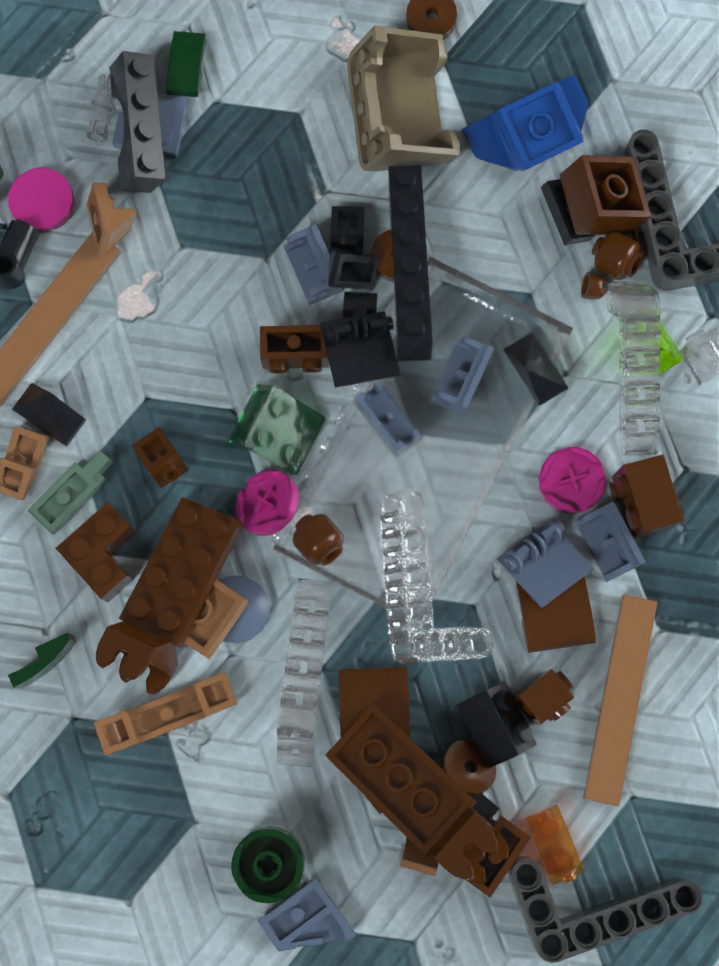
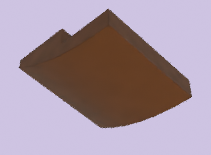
M585 577L543 608L516 581L515 587L528 653L596 643L594 621Z
M407 667L339 670L341 737L372 703L410 737Z

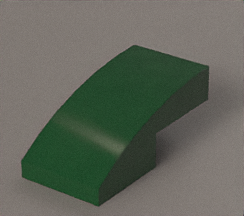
M174 31L168 62L166 95L198 97L202 80V62L206 47V34Z
M65 633L35 647L40 661L9 674L8 677L12 687L22 689L51 671L63 660L76 643L74 635Z

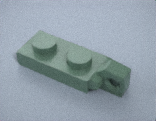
M99 451L89 462L84 458L79 463L75 462L29 508L28 512L52 535H55L101 488V485L106 481L102 475L113 464L112 460L102 451Z

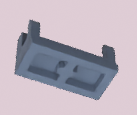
M315 223L309 228L286 238L288 243L284 245V249L308 304L311 305L341 293L342 288L328 286L330 254L317 224Z
M464 336L461 340H458L431 398V402L465 416L491 359L494 347Z
M377 381L369 392L365 393L362 391L355 396V406L393 456L397 458L422 440L423 436L380 381Z
M614 501L575 522L606 582L646 562Z

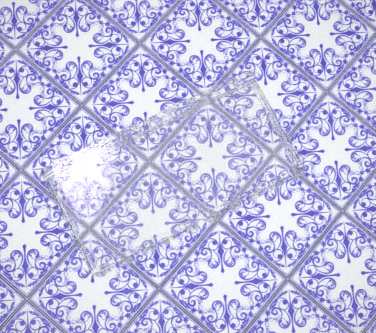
M432 257L428 260L433 338L431 360L398 362L400 376L354 385L350 394L354 397L349 408L343 406L335 421V425L339 426L333 438L329 435L326 437L319 451V454L323 455L317 467L311 465L304 478L303 483L307 484L302 496H299L298 508L292 520L281 531L275 533L271 540L275 544L273 548L275 552L418 627L422 623L535 403L532 394L505 354L504 348L533 332L555 365L573 330L572 327ZM393 322L394 328L390 330L397 358L396 326ZM463 336L494 347L491 359L465 416L431 402V398L455 345ZM377 381H380L423 436L422 440L397 458L393 456L355 406V396L362 391L365 393L369 392ZM307 514L312 516L316 514L327 515L344 535L343 552L329 565L310 564L293 544L292 538L296 531L295 525Z

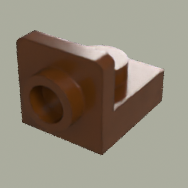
M160 427L132 445L148 472L161 488L177 480L188 471L187 466Z

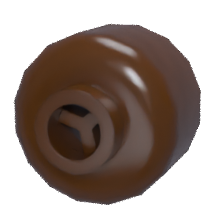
M616 231L610 232L605 238L599 237L592 248V255L595 256V268L616 280H623L627 276H634L642 263L643 253L640 252L641 247L636 240Z
M307 514L296 523V531L292 538L293 544L307 562L312 565L321 564L326 566L334 562L342 554L344 535L327 515L316 514L312 516Z

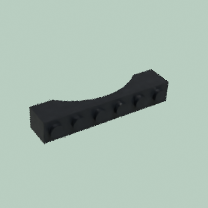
M421 165L388 166V200L393 253L397 362L431 360L433 338Z

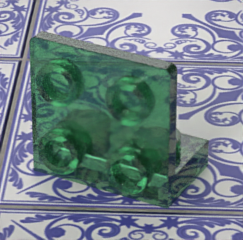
M257 384L227 443L237 449L252 451L288 473L298 475L325 421V416L275 385Z

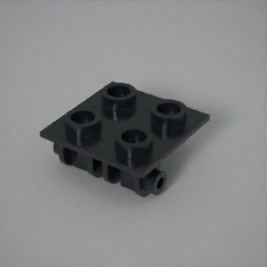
M385 311L320 322L335 388L401 375L390 330L394 328L393 319L391 316L386 317Z

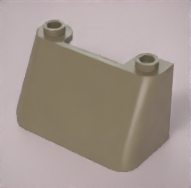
M373 26L350 52L347 71L359 163L363 170L379 172L387 171L388 166L421 165L422 167L448 164L460 156V142L454 131H442L434 76L444 67L447 61V51L444 48L442 34Z

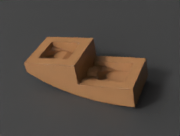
M22 426L14 427L5 458H0L1 494L21 501L25 500L41 464L50 436Z

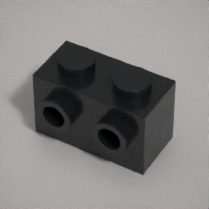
M505 681L457 704L488 769L514 758L537 745L532 735V730L523 718L516 704V698L509 690Z

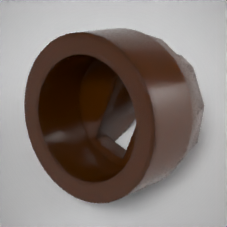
M587 272L582 281L581 297L590 300L602 298L607 292L605 288H602L607 286L606 279L599 274Z

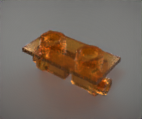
M558 805L525 818L552 885L562 881L564 883L573 881L578 878L577 875L585 872Z

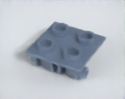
M558 520L554 523L547 521L497 558V561L541 608L594 569L562 535L565 532V528Z

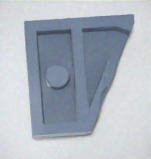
M179 96L158 102L164 157L176 159L178 157L189 105L188 96ZM123 112L118 114L112 141L114 148L122 149Z
M317 877L258 920V923L278 952L296 949V947L320 945L324 942L342 939L349 940L356 936V933Z

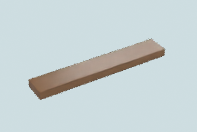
M91 232L0 348V407L119 256L120 251L117 247L114 246L105 255H98L93 232Z
M625 594L621 597L585 784L584 799L614 806L620 805L657 601Z

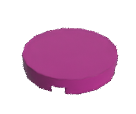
M35 168L22 173L12 183L8 194L9 209L15 220L19 219L37 228L39 233L62 227L71 217L75 206L73 191L67 179L57 171L48 168Z
M567 447L550 454L542 464L538 476L539 491L546 503L555 510L567 514L583 513L592 508L603 496L607 483L600 460L590 451L579 447Z
M274 469L264 470L252 476L246 482L248 486L244 492L240 490L235 506L237 519L243 523V527L250 533L258 536H270L281 531L292 520L299 501L297 485L290 477Z

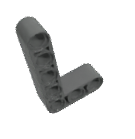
M647 129L635 131L626 146L624 157H634L648 206H656L662 212V214L656 215L650 211L651 217L640 225L654 285L663 291H671L719 282V243L684 250L658 138L652 131ZM635 146L644 147L647 153H639L635 150ZM641 176H649L655 183H645ZM655 237H665L669 245L663 246L659 244ZM695 261L704 262L708 267V271H702L697 268ZM663 267L674 269L676 277L666 275Z
M519 856L508 871V877L532 946L543 960L550 963L568 959L692 914L700 908L703 901L702 891L698 885L685 878L676 877L560 919L543 870L537 862L530 857ZM525 864L532 865L534 869L532 880L528 883L518 882L516 873L519 867ZM687 886L690 890V898L686 903L679 905L675 897L676 892L680 887ZM649 898H655L657 901L656 912L651 916H644L642 912L643 903ZM534 900H544L546 903L545 913L540 917H531L529 905ZM616 910L623 911L625 917L623 924L618 928H611L608 921L611 913ZM583 922L590 923L592 929L590 936L585 940L576 939V927ZM551 934L556 935L559 941L557 948L552 952L543 951L541 948L543 938Z

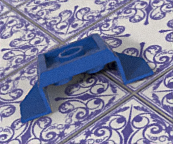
M574 74L491 113L487 117L463 128L462 132L477 159L511 170L525 171L583 142L582 128L589 101Z

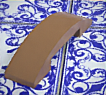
M223 672L138 707L106 717L93 724L103 752L107 756L237 705V701L227 674Z

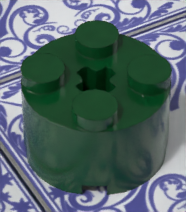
M275 826L261 827L250 832L236 847L231 862L232 876L239 889L246 897L259 903H275L289 896L299 885L305 868V856L299 840L289 831ZM267 855L273 856V862L278 863V867H273L271 873L265 872V866L260 864V860H264Z

